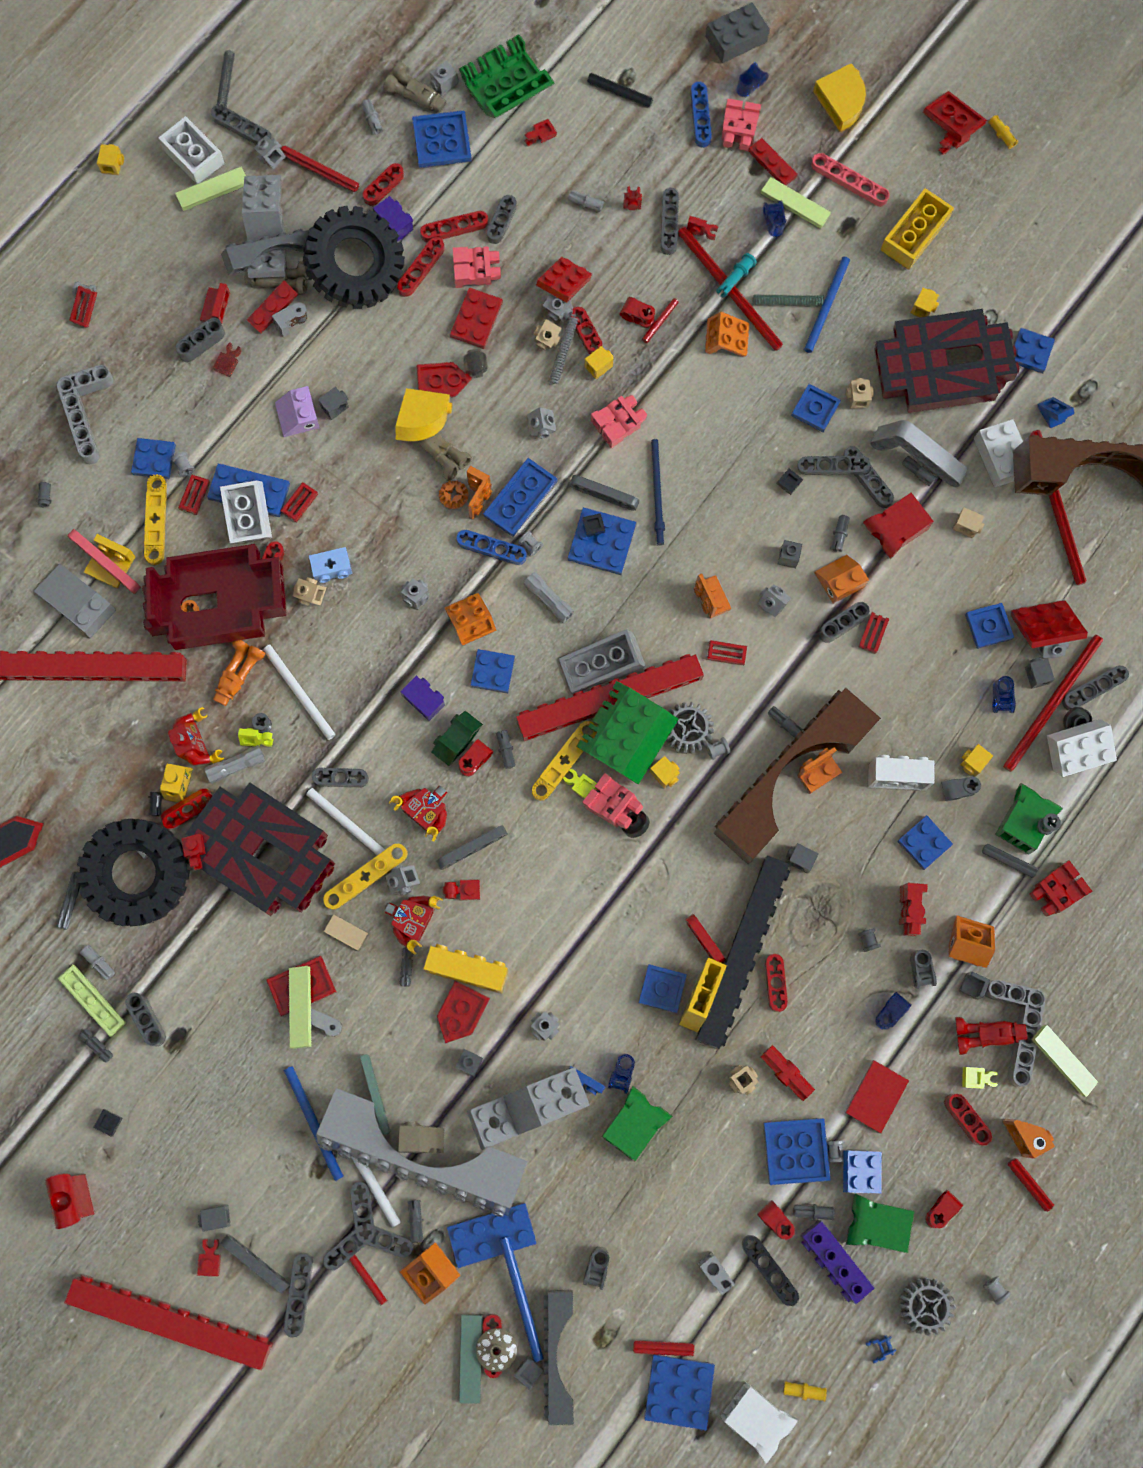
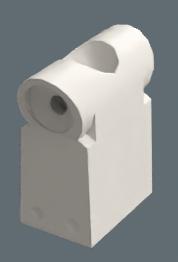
M747 1382L744 1383L720 1415L726 1424L756 1448L766 1463L769 1462L777 1451L780 1440L787 1436L799 1421L792 1415L777 1409Z

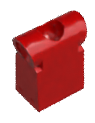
M911 492L882 513L867 518L863 521V524L871 535L880 541L881 548L892 559L901 547H904L929 530L934 521Z
M58 1174L45 1180L56 1229L67 1228L78 1223L81 1218L95 1214L86 1174L72 1177L70 1174Z

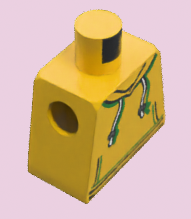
M166 764L160 787L165 800L178 803L186 798L193 768Z

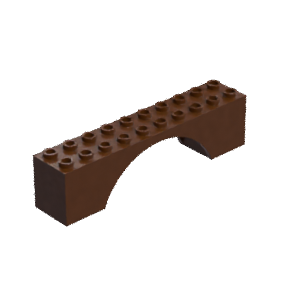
M1038 435L1029 436L1013 450L1015 493L1050 496L1067 483L1074 469L1086 465H1105L1116 468L1130 475L1143 487V444L1127 445L1124 442L1113 444L1109 441L1092 442V440L1076 441L1073 438L1057 439V437L1040 438Z
M847 688L842 692L838 690L828 702L830 705L825 704L816 715L817 719L813 717L803 729L805 732L800 731L790 743L792 747L786 746L778 756L780 760L775 759L766 769L767 774L762 773L755 780L754 788L749 787L740 798L742 801L740 803L736 801L727 812L729 815L727 817L723 815L714 826L716 828L714 834L748 865L779 831L773 815L772 799L774 787L781 771L796 758L810 752L826 748L831 750L835 747L837 751L849 754L881 719Z

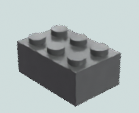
M751 2L707 23L705 37L723 64L766 43L770 28L754 3Z

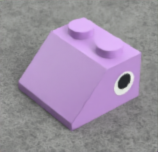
M308 386L290 390L275 402L284 437L319 429Z

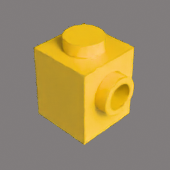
M101 144L97 160L101 173L119 175L120 167L124 164V155L121 153L119 146Z
M923 287L910 313L919 318L927 317L931 312L935 313L939 305L936 302L939 294Z
M601 346L585 358L584 367L595 379H598L613 367V355L609 350H605Z
M977 744L972 750L968 749L961 758L964 760L960 765L967 774L977 776L994 755L980 744Z
M665 756L650 768L649 772L664 789L668 785L671 788L679 781L680 772L678 770L680 769L674 761L670 762Z

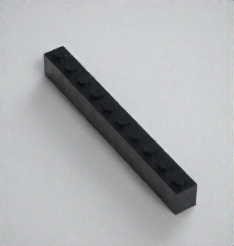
M768 855L765 857L725 961L726 969L708 1016L698 1032L696 1041L715 1049L725 1046L728 1035H725L727 1028H731L734 1023L735 1017L732 1016L735 1008L739 1009L742 998L739 996L742 990H746L749 979L746 978L748 972H752L755 967L756 961L753 960L755 954H759L763 945L760 942L762 935L766 936L770 925L767 922L769 917L773 918L777 906H774L776 898L780 899L782 895L783 880L787 881L789 877L788 863Z

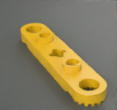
M158 474L148 478L146 492L144 558L151 565H158L163 561L165 549L167 483ZM154 481H161V487L157 489L152 487ZM157 516L160 520H157L154 524L151 519ZM151 552H159L158 558L154 560L149 558Z
M582 722L532 787V795L536 800L544 801L548 799L584 751L576 746L580 740L588 743L586 739L582 738V729L585 726H589L590 723L595 725L593 722ZM593 731L590 736L594 739L597 732ZM567 756L569 764L561 765L560 757L565 758ZM544 786L547 792L545 795L540 796L536 794V788Z
M402 844L391 845L334 886L324 895L323 901L325 906L329 909H338L385 876L393 868L405 861L408 855L406 847ZM395 848H400L403 852L400 859H395L392 855ZM363 872L370 873V880L368 882L361 880ZM332 894H336L339 897V902L336 905L329 903V897Z

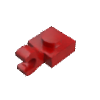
M548 118L533 125V131L525 134L527 139L524 141L527 146L533 145L538 139L543 143L556 137L557 131Z
M947 132L944 139L940 142L942 147L938 151L944 155L952 146L957 149L969 141L970 136L960 142Z
M690 216L687 229L694 235L703 236L706 234L709 240H715L716 235L712 234L711 231L717 232L718 226L707 224V220Z
M196 834L181 838L184 857L189 859L190 867H194V870L202 869L200 855L206 854L203 835Z

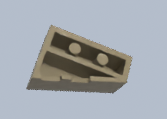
M404 1122V1126H399V1152L444 1153V1128L420 1126L417 1122Z

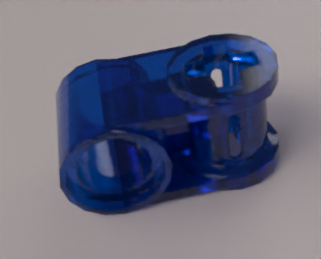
M754 62L739 76L736 89L738 95L741 97L749 96L765 83L769 73L762 71L758 64Z
M778 200L777 203H763V214L769 234L774 237L781 236L786 224L782 200Z
M1002 676L993 684L992 710L994 713H998V711L1015 712V684L1009 676ZM1000 682H1004L1007 685V690H1003L1000 687Z
M895 992L876 1016V1025L882 1030L893 1027L910 1009L912 1004ZM888 1016V1023L885 1024L883 1022L885 1020L884 1017Z
M621 1054L617 1058L608 1089L615 1088L624 1091V1094L628 1093L635 1066L634 1058L631 1055ZM624 1057H628L631 1060V1065L627 1069H623L620 1066V1060Z

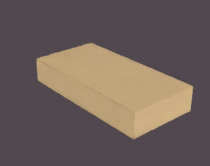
M334 914L324 930L328 935L357 951L360 950L368 936V933Z

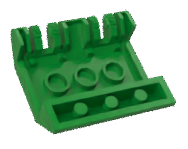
M519 34L512 37V40L506 41L511 55L507 56L504 47L500 44L497 48L495 47L482 56L477 57V62L481 69L480 73L477 72L472 61L459 68L467 90L487 116L497 118L555 84L545 69L540 71L525 50V41Z
M616 681L612 688L619 693L617 694L611 690L609 692L612 698L617 699L614 705L608 701L602 703V705L609 709L606 710L600 707L592 720L598 724V727L591 723L588 726L597 734L593 739L590 735L584 733L582 738L586 739L588 743L580 740L576 747L639 785L679 719L635 690Z

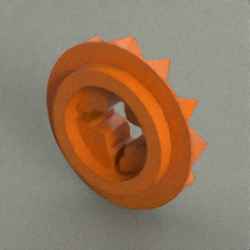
M449 480L447 483L442 484L439 490L441 503L449 509H458L464 506L468 500V489L464 483L458 480ZM454 488H456V493L459 495H455L452 500L451 494L448 493H452Z

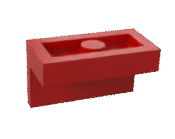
M220 283L218 289L208 287L200 321L205 322L210 318H218L221 323L223 322L230 296L227 284Z

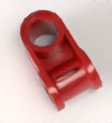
M633 297L627 298L619 313L624 320L644 328H650L655 322L654 307Z
M477 739L459 760L462 775H474L489 760L494 751ZM466 763L467 765H469L471 763V768H465L464 764Z
M947 1189L939 1196L936 1203L925 1215L927 1225L931 1228L939 1229L945 1227L952 1217L961 1210L963 1203ZM934 1215H939V1223H934Z
M771 1200L757 1213L765 1225L779 1238L787 1240L793 1237L795 1233L794 1225L775 1202ZM781 1225L789 1226L787 1229L788 1234L780 1233L782 1231Z

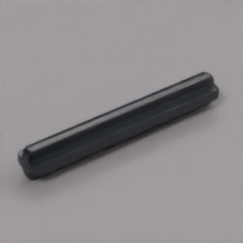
M590 73L588 76V83L648 108L653 102L652 97L594 73Z

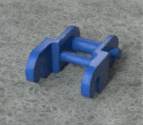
M884 1335V1338L880 1340L875 1338L865 1343L866 1346L877 1343L880 1347L881 1356L873 1359V1363L886 1359L885 1356L889 1354L894 1355V1352L897 1351L892 1348L890 1343L891 1336ZM883 1342H886V1345L888 1347V1351L884 1352V1349L881 1344Z

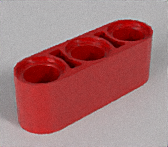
M961 1094L947 1095L944 1100L946 1109L971 1142L976 1145H988L992 1140V1133L966 1098ZM954 1097L959 1100V1106L956 1109L951 1104ZM966 1114H969L972 1118V1122L969 1125L964 1122ZM980 1130L985 1136L981 1142L977 1139V1133Z

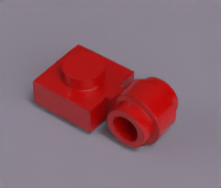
M460 880V887L456 886V882H445L442 887L445 899H456V895L460 894L461 901L480 900V880Z

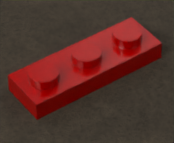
M763 138L749 147L748 152L775 180L787 186L797 178V173Z
M284 280L251 314L247 321L262 334L273 322L272 315L285 309L299 294Z

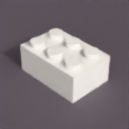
M186 116L159 137L162 149L196 184L204 181L225 164L221 151Z
M1014 419L981 429L974 438L994 488L1014 481L1013 450L1023 442Z
M261 481L220 487L230 543L238 544L272 538L264 488Z
M1101 719L1047 735L1053 771L1062 777L1117 761L1111 725Z
M878 755L869 764L868 788L926 791L934 784V761L928 760L927 757H917L916 760L909 759L908 756L890 758L889 755Z

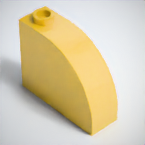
M852 63L817 80L813 89L814 94L840 132L851 127L857 121L865 102L866 89L858 69Z
M406 388L395 426L396 440L420 441L436 435L444 427L448 414L452 412L453 404L450 403V395Z
M710 958L707 959L692 990L679 1025L694 1032L699 1031L708 1016L727 965Z

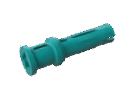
M743 254L742 260L734 265L731 274L716 289L718 295L723 290L720 297H726L740 278L746 277L749 273L748 270L756 265V259L752 254Z

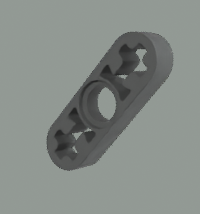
M512 195L503 196L487 229V239L490 243L498 244L502 241L517 208V201ZM509 202H511L512 205H509L507 211H505V210H506V204H508ZM505 216L507 220L504 223H500L497 221V218ZM496 227H497V228H498V235H495V237H493L492 234H494V233L496 232Z
M317 768L312 773L313 782L317 786L362 788L369 781V777L363 769ZM321 772H323L324 776H330L329 772H332V782H329V778H323L322 782H319L316 776H319ZM344 773L346 775L345 781L342 783L336 782V774ZM348 773H351L352 777H358V774H361L365 779H362L361 783H358L356 779H351V783H348L350 779Z

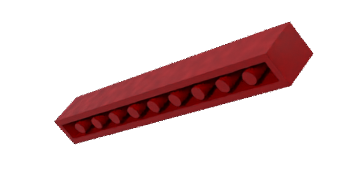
M0 651V680L186 682L187 659L179 652H170V655L161 652H151L150 654L131 652V654H124L123 652L115 651L112 654H105L104 652L95 651L93 654H86L82 651H75L74 654H67L63 651H55V654H47L45 651H36L35 654H28L26 651H16V653Z
M686 654L680 657V660L675 662L673 660L666 661L658 668L652 666L645 669L643 673H631L626 676V679H614L603 687L597 685L592 687L591 691L574 693L571 698L566 699L562 697L555 700L553 704L548 705L545 703L539 705L536 710H524L519 713V716H516L522 738L525 742L594 718L600 707L608 710L609 708L602 705L604 701H608L612 705L616 703L617 699L609 695L610 690L617 694L619 693L612 688L616 681L630 687L648 699L703 679L704 674L696 654L692 656Z
M82 1274L81 1277L73 1278L65 1304L258 1370H262L265 1367L273 1343L268 1341L269 1338L261 1334L253 1336L249 1334L248 1330L240 1327L237 1330L229 1328L230 1324L218 1321L215 1323L209 1321L210 1317L202 1314H198V1317L191 1315V1311L179 1307L177 1310L171 1308L170 1303L159 1301V1303L151 1301L152 1298L147 1295L140 1294L139 1297L132 1295V1291L129 1289L120 1288L118 1290L112 1288L113 1284L109 1282H94L93 1277Z

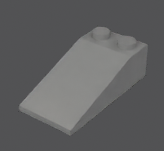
M61 564L34 590L37 595L89 638L116 611L107 600Z
M628 629L559 658L572 694L623 677L646 667L634 633Z

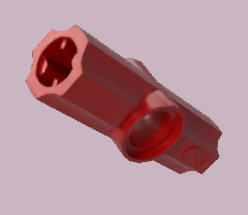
M773 1045L760 1056L775 1072L774 1075L786 1087L788 1086L801 1101L808 1098L815 1090L800 1074V1070Z

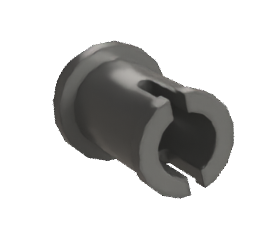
M40 482L38 484L39 492L36 502L40 507H49L52 503L50 499L51 484Z

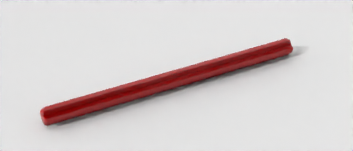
M685 226L681 227L678 230L680 238L721 285L727 279L726 274ZM734 285L728 293L730 298L775 351L779 350L783 345L781 340Z
M1040 430L1033 431L1030 436L1038 435L1040 438H1043ZM1058 489L1049 498L1075 584L1082 585L1087 580Z
M1099 635L1092 637L1003 765L1006 770L1011 772L1015 769L1103 642L1102 637Z

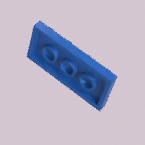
M527 458L483 513V516L514 537L558 482V478Z
M218 463L207 498L208 500L223 503L220 487L261 481L263 483L268 515L280 517L290 482Z
M526 1203L511 1207L508 1216L503 1215V1217H499L490 1213L447 1227L458 1268L502 1255L503 1250L499 1239L505 1236L510 1237L513 1251L537 1244Z

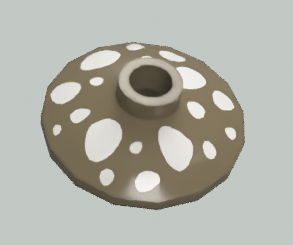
M492 1328L484 1332L476 1346V1355L479 1363L485 1369L492 1372H501L509 1368L517 1356V1343L514 1337L508 1331L501 1328ZM493 1348H500V1354L495 1355L493 1353Z

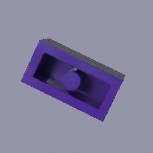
M389 196L373 208V211L377 213V220L380 221L384 217L390 223L388 229L396 230L399 235L397 242L413 231V218L409 213H405L402 210V206L397 200L394 201Z
M416 675L400 692L406 701L430 721L445 706L444 696L437 690L434 692L430 688V683L422 677L420 679Z

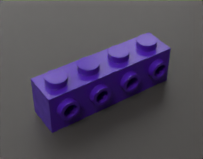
M817 1220L800 1235L803 1239L802 1245L808 1252L813 1251L816 1255V1258H814L821 1269L824 1267L830 1273L827 1275L835 1286L838 1284L843 1291L840 1293L848 1303L852 1301L854 1304H857L875 1289L822 1221Z

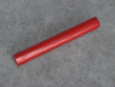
M673 298L643 336L642 341L644 343L650 341L679 303L677 299Z
M352 1256L349 1261L379 1304L383 1305L388 1300L357 1256Z

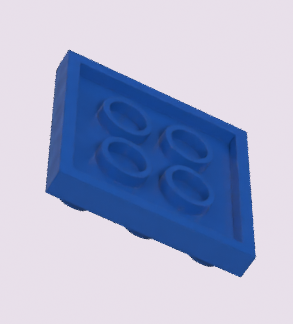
M465 110L412 117L419 168L472 162Z
M583 507L568 555V561L622 575L637 522ZM601 513L605 533L587 537L582 518Z
M824 1118L763 1123L769 1185L831 1181Z
M653 1355L644 1420L707 1430L715 1364L664 1355Z

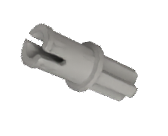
M364 99L362 107L366 114L365 119L369 122L372 133L377 135L379 134L378 129L380 132L383 131L378 119L379 114L375 111L372 101Z
M571 190L568 197L569 201L583 205V208L588 207L600 213L603 208L604 201L590 197V194L584 195Z
M90 945L81 950L80 954L91 964V968H95L105 980L113 977L115 971L104 961V957H100Z

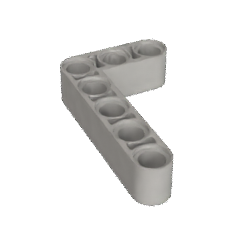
M98 365L64 376L57 381L59 395L78 453L87 464H95L99 460V452L81 396L108 388L113 384V376L104 365ZM82 435H87L84 439H80ZM88 451H92L90 455L86 456Z
M906 420L879 426L870 442L873 448L880 451L902 447L953 487L960 486L968 470L965 465L914 424Z
M1000 980L990 981L985 992L988 998L1020 1006L1017 1024H1026L1030 1041L1027 1044L1024 1040H1019V1043L1013 1044L1008 1081L1015 1087L1026 1086L1031 1081L1037 1045L1031 1039L1041 1027L1045 996L1037 989ZM993 984L996 985L999 989L997 995L993 994L991 991V987ZM1012 989L1018 993L1016 1000L1011 997ZM1032 994H1034L1037 997L1036 1004H1033L1030 1001V996ZM1028 1013L1034 1018L1032 1024L1027 1021ZM1022 1052L1026 1055L1025 1063H1022L1019 1059ZM1018 1072H1020L1023 1076V1080L1021 1083H1019L1016 1080V1074Z

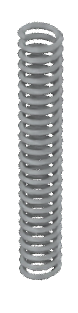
M569 315L566 323L567 326H565L566 329H564L565 331L560 342L561 345H559L560 348H558L559 350L554 361L555 364H553L554 367H552L553 369L548 381L551 385V382L558 384V381H560L561 370H563L562 367H564L565 359H567V351H569L568 348H570L571 340H573V332H575L576 324H578L577 321H579L577 318H574L576 315Z

